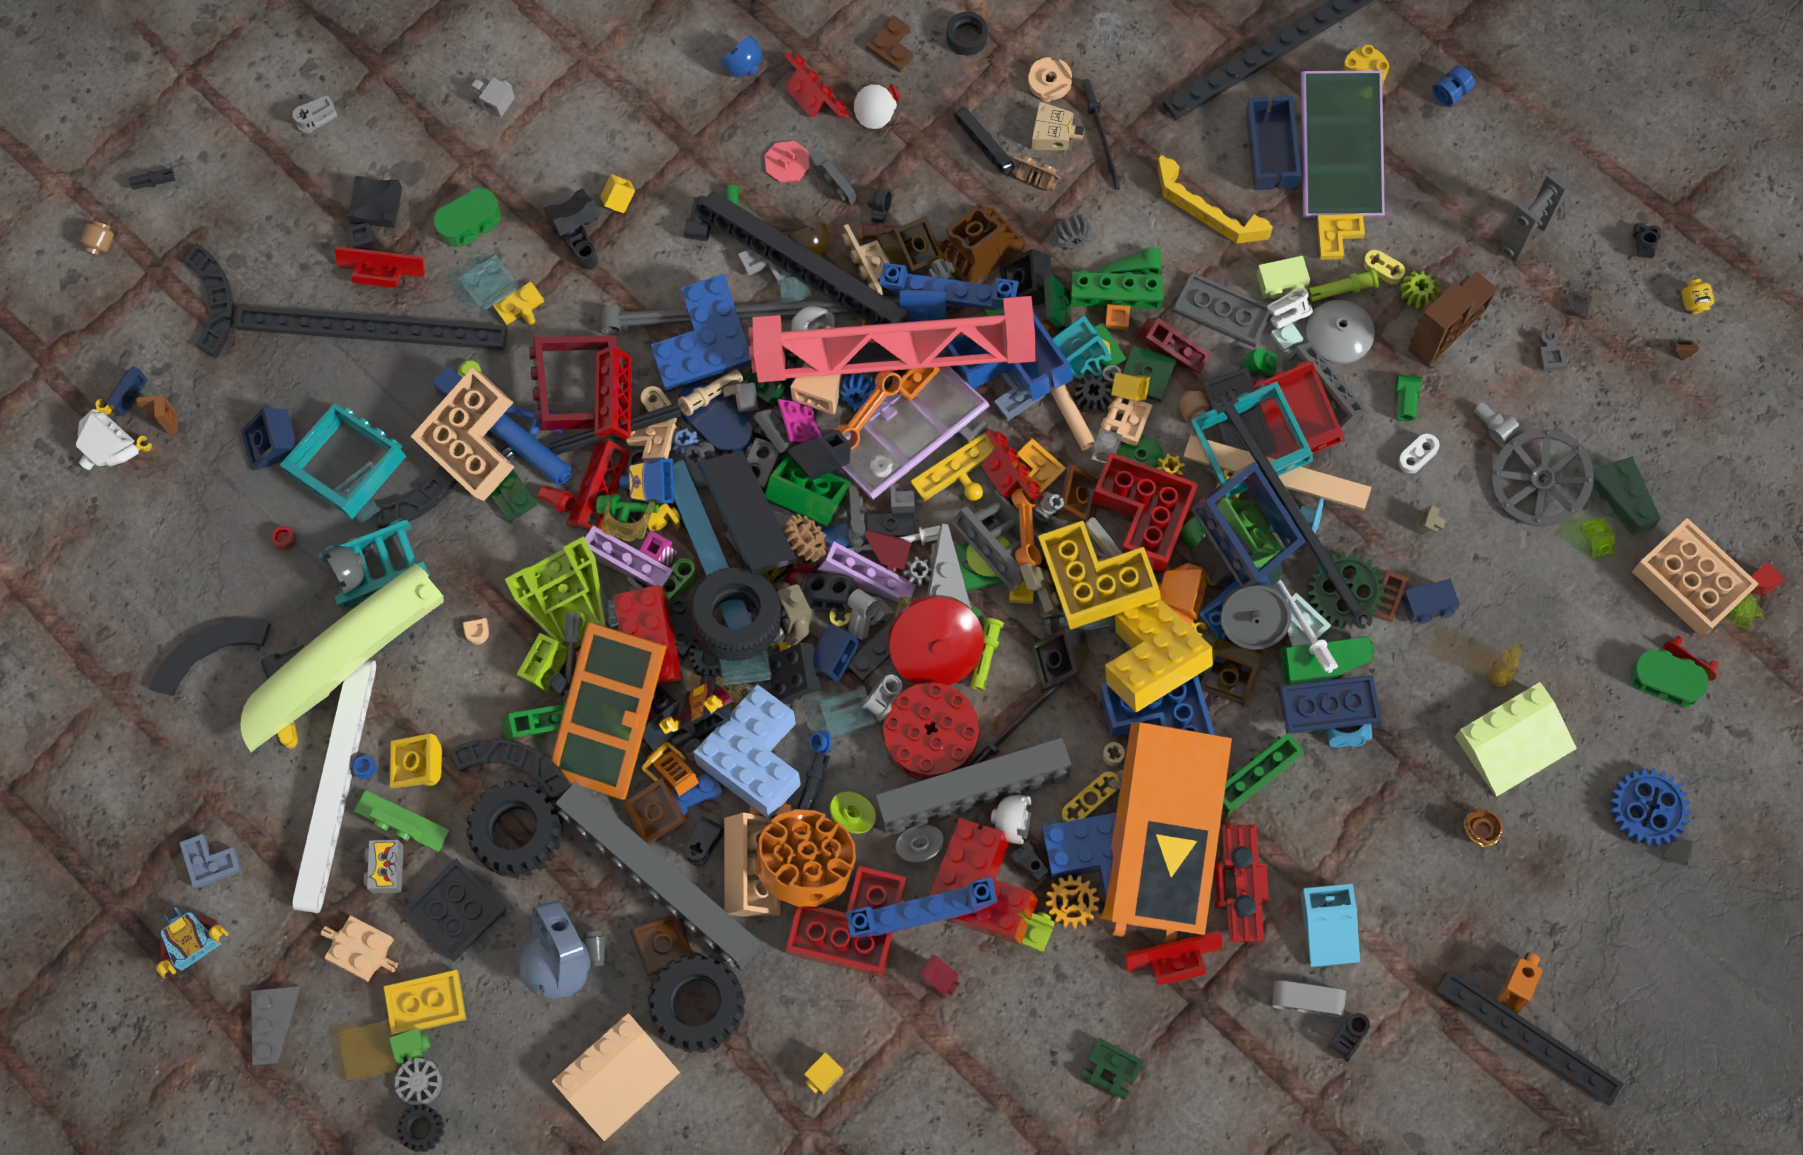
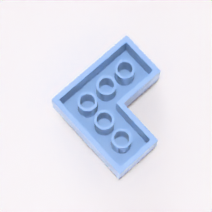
M757 684L730 713L731 721L718 726L694 751L696 764L766 818L770 819L801 785L799 772L771 752L780 740L794 727L796 722L792 709Z

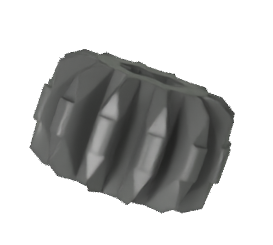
M1082 215L1065 217L1063 221H1058V224L1053 227L1054 240L1058 247H1061L1063 250L1079 248L1081 245L1087 244V241L1092 238L1090 223Z

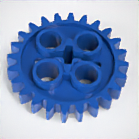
M1642 768L1639 774L1633 770L1630 773V777L1625 775L1622 778L1623 782L1619 781L1615 785L1618 790L1611 792L1615 799H1611L1609 804L1615 806V808L1609 813L1617 815V818L1612 822L1613 824L1620 823L1622 825L1618 832L1627 831L1626 839L1634 836L1635 844L1643 840L1645 847H1648L1651 841L1655 847H1658L1661 841L1664 845L1670 843V838L1676 840L1678 838L1677 833L1682 834L1685 831L1682 825H1687L1690 822L1685 816H1689L1691 811L1685 809V807L1691 801L1683 800V797L1688 794L1687 791L1680 792L1678 789L1682 784L1674 785V776L1667 780L1665 778V771L1656 775L1655 768L1649 774L1645 768ZM1638 787L1646 790V797L1638 793ZM1655 788H1657V796L1651 805L1653 811L1647 816L1645 827H1643V819L1649 810L1647 804L1653 799ZM1661 797H1666L1670 801V806H1665L1661 802ZM1635 809L1639 813V818L1632 817L1629 810ZM1653 818L1661 821L1662 828H1657L1653 824Z

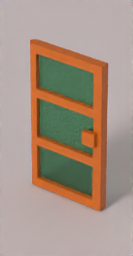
M587 622L551 760L564 772L570 783L576 781L582 787L622 800L626 799L665 655L666 645L595 624L594 622Z

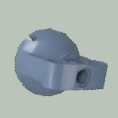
M558 900L533 907L532 938L523 947L518 961L520 978L529 991L537 995L542 990L546 998L558 999L568 997L578 992L589 977L591 960L586 945L580 940L573 924Z

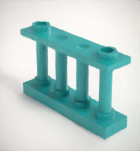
M403 519L395 520L386 528L339 545L351 548L355 554L360 552L365 561L361 549L374 544L385 571L384 577L375 580L371 577L366 563L362 567L364 572L362 586L346 594H342L340 591L339 595L334 596L337 605L341 609L363 602L414 564L419 565L428 576L430 575L425 563H419L415 559L405 533L412 529L407 519L404 521ZM393 536H397L407 562L406 568L400 571L394 570L383 540ZM337 545L328 546L323 551L336 547ZM319 553L320 559L324 563L328 562V558L326 557L323 559L322 554Z

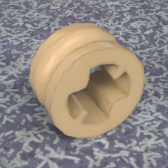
M1116 742L1107 744L1103 751L1105 763L1110 766H1117L1122 763L1125 755L1123 746ZM1113 749L1118 750L1117 755L1120 757L1118 759L1115 757L1114 760L1110 759L1108 751L1111 750L1112 752Z

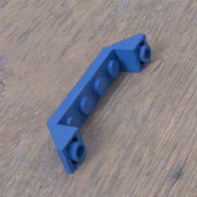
M890 263L883 264L879 282L880 286L900 295V290L946 291V304L987 310L1003 308V298L1016 297L1018 281L996 278L994 285L908 274L906 266Z
M992 877L967 883L968 887L874 910L869 906L848 911L846 916L851 937L883 935L980 911L997 903Z

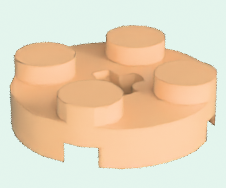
M1048 57L1042 58L1032 65L1028 77V85L1032 93L1043 102L1057 100L1066 95L1071 89L1072 72L1069 66L1062 60L1058 59L1056 61ZM1049 75L1050 78L1055 77L1054 82H1047L1046 76Z

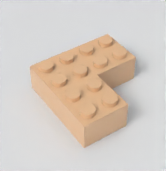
M472 367L411 437L474 497L485 501L515 466L483 436L514 402L486 376Z

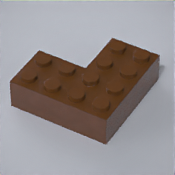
M1477 271L1471 277L1467 275L1460 284L1455 281L1450 287L1444 286L1437 294L1438 299L1434 302L1429 301L1421 312L1423 314L1417 320L1419 323L1413 330L1415 333L1409 339L1411 344L1408 351L1427 367H1430L1489 308L1498 288Z

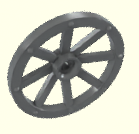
M1536 429L1518 435L1505 445L1495 461L1492 482L1500 505L1510 516L1528 525L1552 526L1572 518L1584 507L1593 489L1594 472L1587 451L1576 439L1561 431ZM1543 439L1540 467L1536 466L1521 445L1532 440ZM1551 439L1562 442L1572 448L1551 469L1549 468ZM1515 451L1532 471V474L1503 471V467L1508 457ZM1577 455L1580 457L1584 466L1585 477L1555 476ZM1542 477L1548 478L1545 483H1541L1539 480ZM1501 478L1532 482V484L1508 500L1502 489ZM1554 485L1584 486L1578 499L1571 505ZM1538 490L1535 516L1523 513L1514 507L1522 499ZM1546 491H1549L1565 508L1564 511L1552 516L1542 517Z

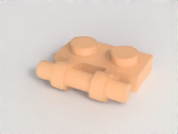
M1115 396L1108 406L1109 412L1107 417L1102 420L1100 434L1103 437H1108L1110 431H1117L1115 435L1116 440L1137 447L1151 413L1152 405L1130 400L1128 405L1122 403L1124 398ZM1117 414H1123L1121 421L1115 420Z

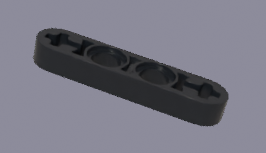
M962 106L953 113L958 125L1002 175L1006 176L1014 170L1015 166L1011 158L966 107Z

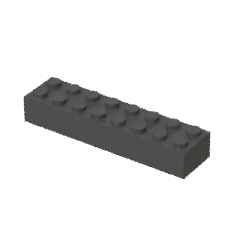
M1059 738L876 795L877 807L885 832L898 834L905 831V827L908 826L921 827L928 824V820L934 818L943 820L951 817V813L961 811V813L972 811L975 809L974 806L984 803V806L992 805L998 802L999 798L1005 796L1021 795V791L1028 789L1031 792L1042 789L1044 784L1053 782V784L1065 782L1067 780L1066 777H1070L1072 764L1063 738Z

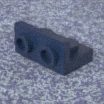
M132 365L110 394L104 407L108 404L112 408V412L124 417L148 382L143 372Z

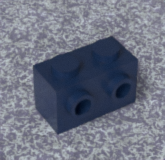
M1451 578L1405 590L1401 598L1410 624L1415 622L1425 624L1438 616H1441V618L1450 617L1455 614L1460 605Z
M829 624L821 634L820 641L814 649L813 665L815 673L838 683L861 642L852 633Z

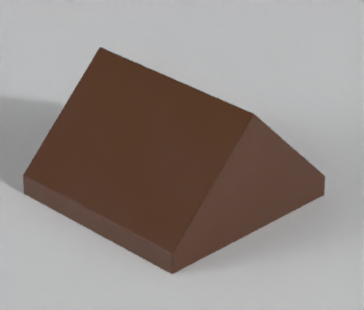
M1068 464L1061 496L1064 500V505L1059 509L1058 519L1072 522L1084 521L1085 523L1090 518H1095L1098 505L1093 504L1092 500L1098 479L1073 464Z

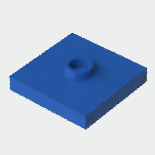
M900 290V306L908 313L909 320L907 322L946 319V291Z

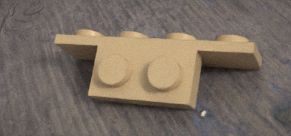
M843 225L844 234L841 235L845 247L850 248L853 263H858L862 280H867V286L882 295V288L879 282L883 264L889 263L878 240L859 246L849 225Z

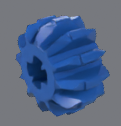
M853 373L851 376L845 377L839 390L841 394L840 400L846 401V407L852 406L854 411L858 408L860 409L876 388L875 383H872V377L866 378L864 373L860 374V376Z

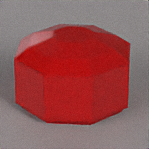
M279 526L272 531L271 540L278 549L288 550L295 544L296 535L288 526Z

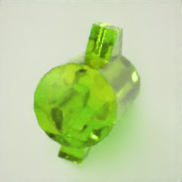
M1748 594L1730 611L1734 613L1733 623L1742 627L1752 626L1753 618L1761 619L1763 614L1756 599L1751 594Z

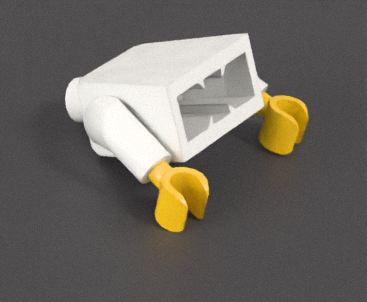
M98 399L95 404L96 409L89 411L79 421L76 447L84 453L79 464L88 470H91L95 464L97 466H114L126 462L138 455L139 450L147 452L152 448L151 443L147 446H141V443L147 440L146 436H140L137 439V444L133 445L134 440L107 416L111 413L112 408L108 404L105 408H101L105 404L104 399Z

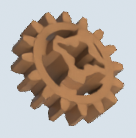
M800 514L792 515L783 525L785 529L783 533L788 536L787 541L792 545L791 549H796L798 555L804 556L805 560L808 561L811 558L815 562L827 554L826 552L829 551L827 547L829 542L824 539L826 534L820 531V526H815L814 520H808L807 516L801 517Z

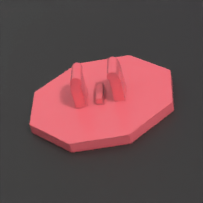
M795 141L775 143L765 154L766 173L779 183L799 181L810 169L808 150Z

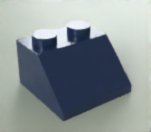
M262 408L241 429L252 470L283 462L298 445L287 409Z

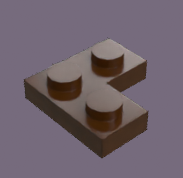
M892 15L867 42L866 49L898 72H901L913 59V52L899 43L910 31V26L895 15Z

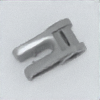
M323 96L298 106L293 111V118L298 130L306 134L313 132L337 117L336 110L329 96Z

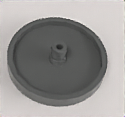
M1258 582L1244 589L1238 586L1228 594L1221 608L1222 627L1228 638L1240 647L1255 650L1268 648L1279 642L1290 627L1291 610L1288 600L1278 588L1267 583Z

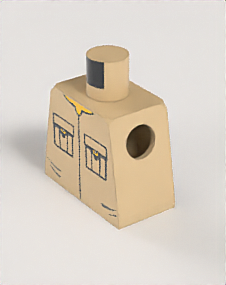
M1040 102L1032 137V150H1067L1070 138L1083 140L1085 127L1072 125V112Z

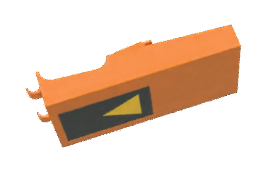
M1141 722L1131 723L1111 842L1113 852L1112 868L1103 913L1099 915V919L1111 920L1115 923L1113 936L1123 937L1127 924L1165 930V939L1162 941L1165 944L1176 941L1177 931L1205 935L1232 738Z

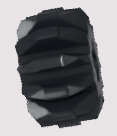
M1091 374L1089 380L1083 377L1081 384L1077 383L1075 386L1074 399L1078 400V407L1084 406L1085 413L1092 409L1095 415L1097 408L1104 412L1106 405H1109L1112 401L1110 398L1113 396L1111 395L1112 389H1109L1110 383L1109 381L1102 383V375L1098 379H1094V375Z

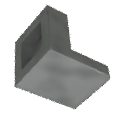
M755 383L735 384L723 388L724 397L736 396L739 412L749 413L759 410Z
M974 418L954 436L963 445H967L988 430V422L983 420L980 423Z
M891 486L892 513H913L915 516L914 491H896L895 486Z

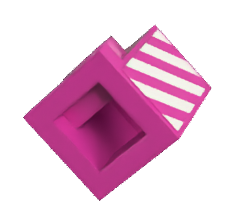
M651 530L639 550L667 567H670L678 552L671 547V541Z

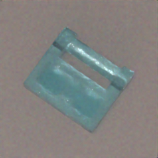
M864 685L838 696L818 699L831 739L877 725L874 714L867 708L863 709L861 707V704L867 697ZM861 699L862 703L830 713L829 708Z

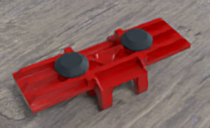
M1257 824L1222 825L1224 862H1217L1214 865L1217 902L1214 903L1215 908L1227 909L1229 942H1264L1262 901L1263 903H1268L1270 900L1267 865H1262L1259 861ZM1225 870H1232L1233 877H1235L1236 894L1234 899H1226Z

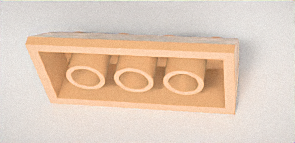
M740 813L724 818V911L729 915L740 917L781 915V900L777 899L763 887L756 873L755 855L759 838L765 827L774 818L768 819L764 816Z

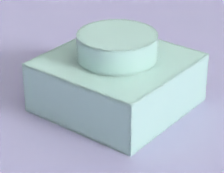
M1293 323L1271 332V337L1283 353L1303 341V337Z

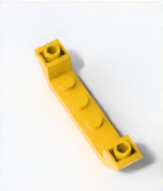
M1163 155L1159 157L1157 170L1164 198L1236 244L1269 239L1273 226L1270 225L1268 220L1263 217L1259 218L1254 214L1245 227H1243L1236 219H1230L1224 215L1219 208L1210 206L1200 196L1188 192L1180 183H1174L1178 178L1180 166L1171 158H1166Z

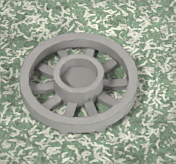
M414 1058L407 1061L395 1075L396 1093L404 1102L410 1105L418 1106V1104L425 1105L430 1103L437 1097L442 1087V1075L439 1068L433 1062L424 1058ZM418 1063H426L420 1072ZM414 1064L415 1072L413 1073L408 1066ZM430 1065L435 1071L426 1075L425 1073ZM404 1070L410 1075L409 1078L401 1077ZM437 1075V1083L429 1081V1078ZM400 1080L406 1081L408 1084L400 1087L399 1082ZM428 1086L436 1087L433 1094H431L427 1089ZM410 1088L411 1090L407 1097H404L402 1091ZM414 1092H417V1101L410 1100ZM421 1092H425L428 1098L421 1101Z

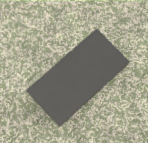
M1194 272L1190 273L1172 310L1173 313L1254 348L1272 315L1267 309L1268 304Z

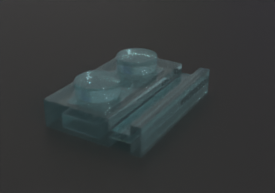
M767 650L756 657L753 656L751 659L741 661H726V659L722 660L719 657L723 686L771 680Z

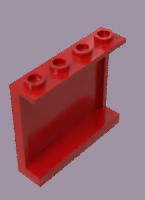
M1313 361L1300 362L1291 370H1282L1276 372L1272 378L1253 382L1255 391L1263 384L1267 386L1275 382L1278 383L1313 454L1345 441L1344 434L1338 424ZM1272 399L1261 404L1277 452L1266 457L1277 460L1299 450L1275 400Z

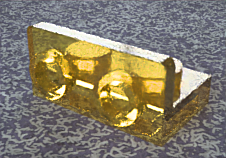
M1513 642L1510 649H1505L1504 656L1501 657L1500 662H1493L1486 680L1492 681V684L1497 686L1510 685L1518 671L1523 644Z

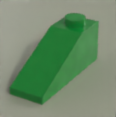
M565 704L509 713L501 717L505 739L514 740L559 731ZM573 710L571 722L582 725L580 717Z

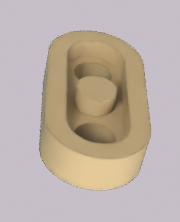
M647 387L641 394V401L647 412L672 405L658 387ZM652 398L657 399L654 403L649 402ZM673 418L664 422L674 421V423H676L677 418Z

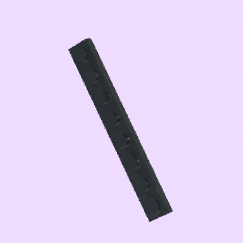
M1449 969L1435 992L1606 1105L1611 1106L1622 1089L1624 1083Z

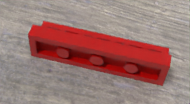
M611 346L596 352L595 435L602 438L614 433L626 440L631 438V355L615 346ZM619 358L623 360V368L619 363ZM619 378L623 383V389L619 383ZM619 398L623 404V410L619 404ZM618 418L622 423V429L618 427Z
M610 440L596 443L568 517L567 526L573 529L583 528L590 531L593 526L588 524L587 520L589 515L595 512L597 518L595 527L602 530L607 515L597 513L596 496L599 492H603L604 496L615 495L631 452ZM613 451L622 455L619 464L614 465L611 457ZM610 471L613 480L610 485L606 486L604 475L605 472Z

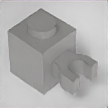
M493 77L489 84L485 85L480 80L475 79L471 85L475 89L474 94L479 96L482 108L500 118L515 99L512 86L505 80L499 81Z

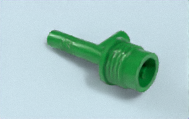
M619 494L599 495L596 505L598 514L613 517L619 516L618 523L622 525L627 524L630 511L658 513L659 511L658 504L622 502Z

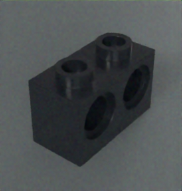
M808 573L803 594L810 609L851 613L852 609L848 607V599L858 587L853 577L846 574Z

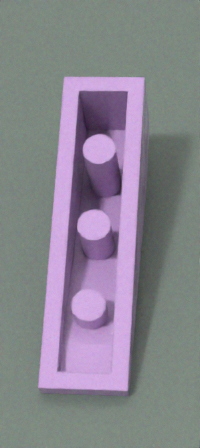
M594 525L585 537L596 561L649 586L660 585L664 587L673 573L672 569Z
M836 542L830 545L829 551L822 557L817 569L818 572H824L829 575H849L853 577L858 589L899 603L910 601L916 584L913 582L908 585L909 580Z

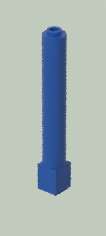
M447 366L432 383L436 391L446 397L461 381L462 377ZM503 414L489 429L492 434L554 484H564L570 479L571 467L507 415Z

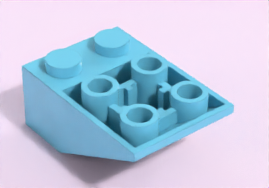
M1353 884L1304 888L1300 893L1310 967L1360 963L1357 908Z

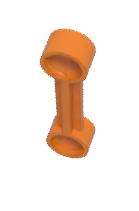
M892 371L879 372L875 379V390L849 424L840 425L835 429L839 430L843 435L850 430L851 437L849 442L851 443V450L860 441L859 431L885 397L899 392L902 380L898 374ZM892 375V384L885 390V380Z
M1021 487L1012 493V501L1019 510L1021 548L1016 550L1015 556L1020 566L1026 563L1037 566L1041 564L1042 557L1040 551L1034 545L1032 508L1037 505L1038 500L1029 497Z

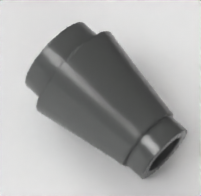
M602 930L583 933V940L581 941L588 950L591 967L604 965L606 936H603Z

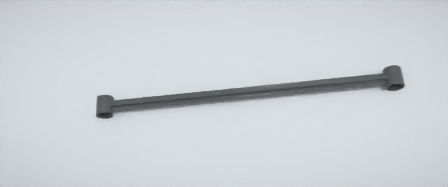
M900 296L886 297L900 306ZM833 300L735 306L739 319L780 315L781 317L796 316L799 311L809 306L824 308L832 314L852 313ZM946 304V315L956 314L960 311V306ZM609 305L600 308V331L608 335L618 334L621 331V326L692 322L688 309L620 313V308L617 306Z

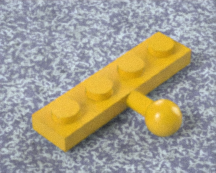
M984 433L911 480V486L923 502H925L959 479L965 487L964 493L966 498L971 501H977L982 497L983 489L980 484L972 482L967 474L980 466V463L995 449V446L986 433Z

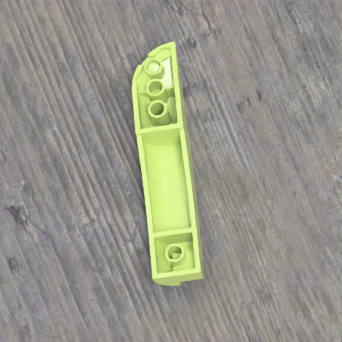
M414 564L341 617L253 692L244 705L240 722L242 737L250 752L329 696L332 690L370 657L443 603V595L419 565Z

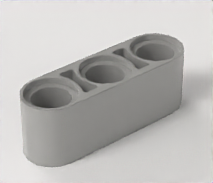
M1274 981L1273 1008L1328 1017H1344L1346 991L1289 981Z

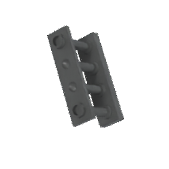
M1551 170L1546 176L1535 201L1528 208L1524 207L1521 203L1517 206L1498 247L1506 257L1517 261L1530 234L1536 228L1545 231L1550 226L1571 184L1554 170Z
M996 490L986 504V508L974 514L966 506L960 509L952 524L1013 592L1024 581L1020 565L1011 556L1017 549L1021 548L1019 512ZM995 514L1003 524L989 531L981 521ZM1033 529L1034 545L1038 548L1042 557L1041 564L1039 565L1049 570L1039 541V535ZM1010 531L1018 541L1004 548L996 538Z

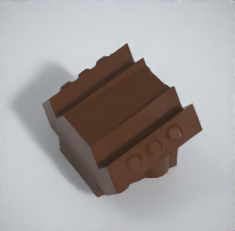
M974 207L946 228L947 236L940 240L939 248L943 254V260L952 263L956 271L955 273L962 281L977 283L979 277H988L992 270L1000 264L1009 261L1012 252L1020 253L1025 241L994 208L985 207L981 209Z

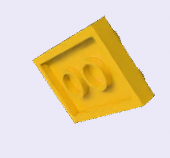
M457 970L384 986L392 1036L416 1028L424 1030L467 1020L459 971Z

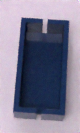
M1293 96L1273 97L1270 112H1266L1269 102L1268 97L1248 98L1245 112L1253 189L1272 190L1275 185H1278V189L1298 188L1302 175Z

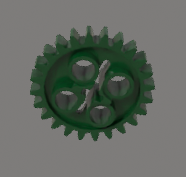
M1342 552L1340 559L1335 554H1332L1333 563L1349 588L1352 587L1351 591L1362 609L1377 616L1378 612L1375 606L1383 607V603L1378 599L1386 597V594L1379 592V590L1386 588V584L1379 583L1384 579V576L1376 575L1379 567L1371 569L1372 560L1370 559L1364 563V555L1355 559L1354 552L1350 554L1349 558H1346L1345 553ZM1317 565L1316 568L1319 574H1311V577L1316 581L1308 583L1309 587L1314 588V590L1308 592V595L1315 597L1310 601V604L1318 605L1315 611L1318 613L1323 612L1322 617L1325 620L1329 617L1331 626L1336 621H1339L1340 628L1343 627L1345 622L1352 629L1353 615L1350 610L1342 612L1337 608L1338 604L1343 601L1337 590L1328 593L1323 589L1324 585L1331 582L1322 566ZM1347 569H1353L1356 571V576L1352 579H1346L1343 573ZM1360 588H1368L1371 592L1370 595L1366 598L1359 597L1357 591ZM1361 615L1359 617V622L1361 624V619L1364 618L1367 621V617L1365 615Z

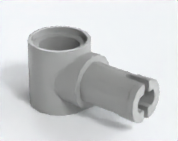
M1484 402L1480 403L1474 410V414L1488 425L1490 437L1499 445H1504L1520 430V425L1512 416L1505 415L1503 417L1501 414L1497 415Z
M1044 491L1042 494L1044 499L1042 501L1038 500L1037 505L1032 508V514L1037 519L1046 523L1058 509L1063 507L1064 500L1062 497L1058 498L1059 495L1057 494L1053 495Z

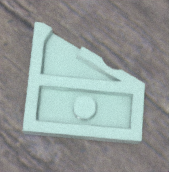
M1295 593L1292 596V600L1296 603L1317 639H1319L1331 625L1301 596ZM1291 610V623L1287 633L1292 646L1311 643Z

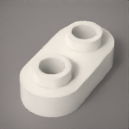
M1431 434L1419 436L1401 453L1398 461L1401 470L1410 474L1419 471L1436 455L1439 449L1438 439ZM1426 445L1430 450H1424L1422 446ZM1411 460L1414 465H1408L1406 461Z

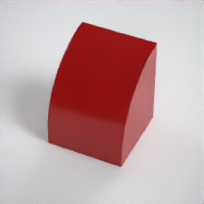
M1767 562L1751 576L1758 585L1750 593L1757 595L1770 593L1785 579Z

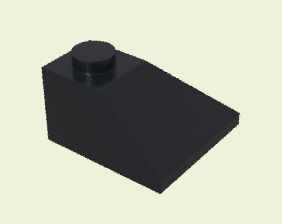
M1064 628L1031 645L1043 690H1047L1081 672L1090 652L1084 629L1074 628L1070 630V628Z

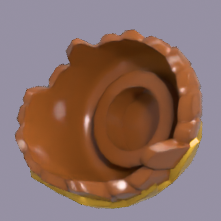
M1478 808L1474 812L1469 813L1464 820L1466 834L1478 846H1491L1502 836L1503 825L1501 819L1496 814L1491 813L1490 810Z

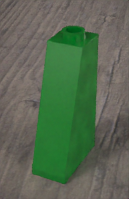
M1367 636L1326 641L1327 649L1338 665L1331 673L1324 671L1316 656L1310 653L1309 647L1312 643L1280 647L1284 685L1331 680L1372 661V655L1374 654L1373 642Z

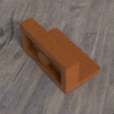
M164 395L136 398V403L149 419H157L168 434L177 433V412Z

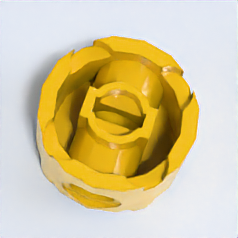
M1365 45L1351 51L1346 57L1342 71H1382L1383 88L1389 63L1385 56L1372 45ZM1341 82L1345 92L1352 97L1358 98L1360 96L1364 97L1363 99L1372 97V82Z

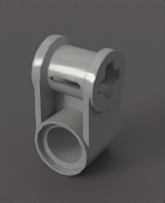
M891 674L884 677L873 687L870 694L861 704V707L863 709L867 708L877 716L878 721H882L890 712L891 703L902 690L901 680Z

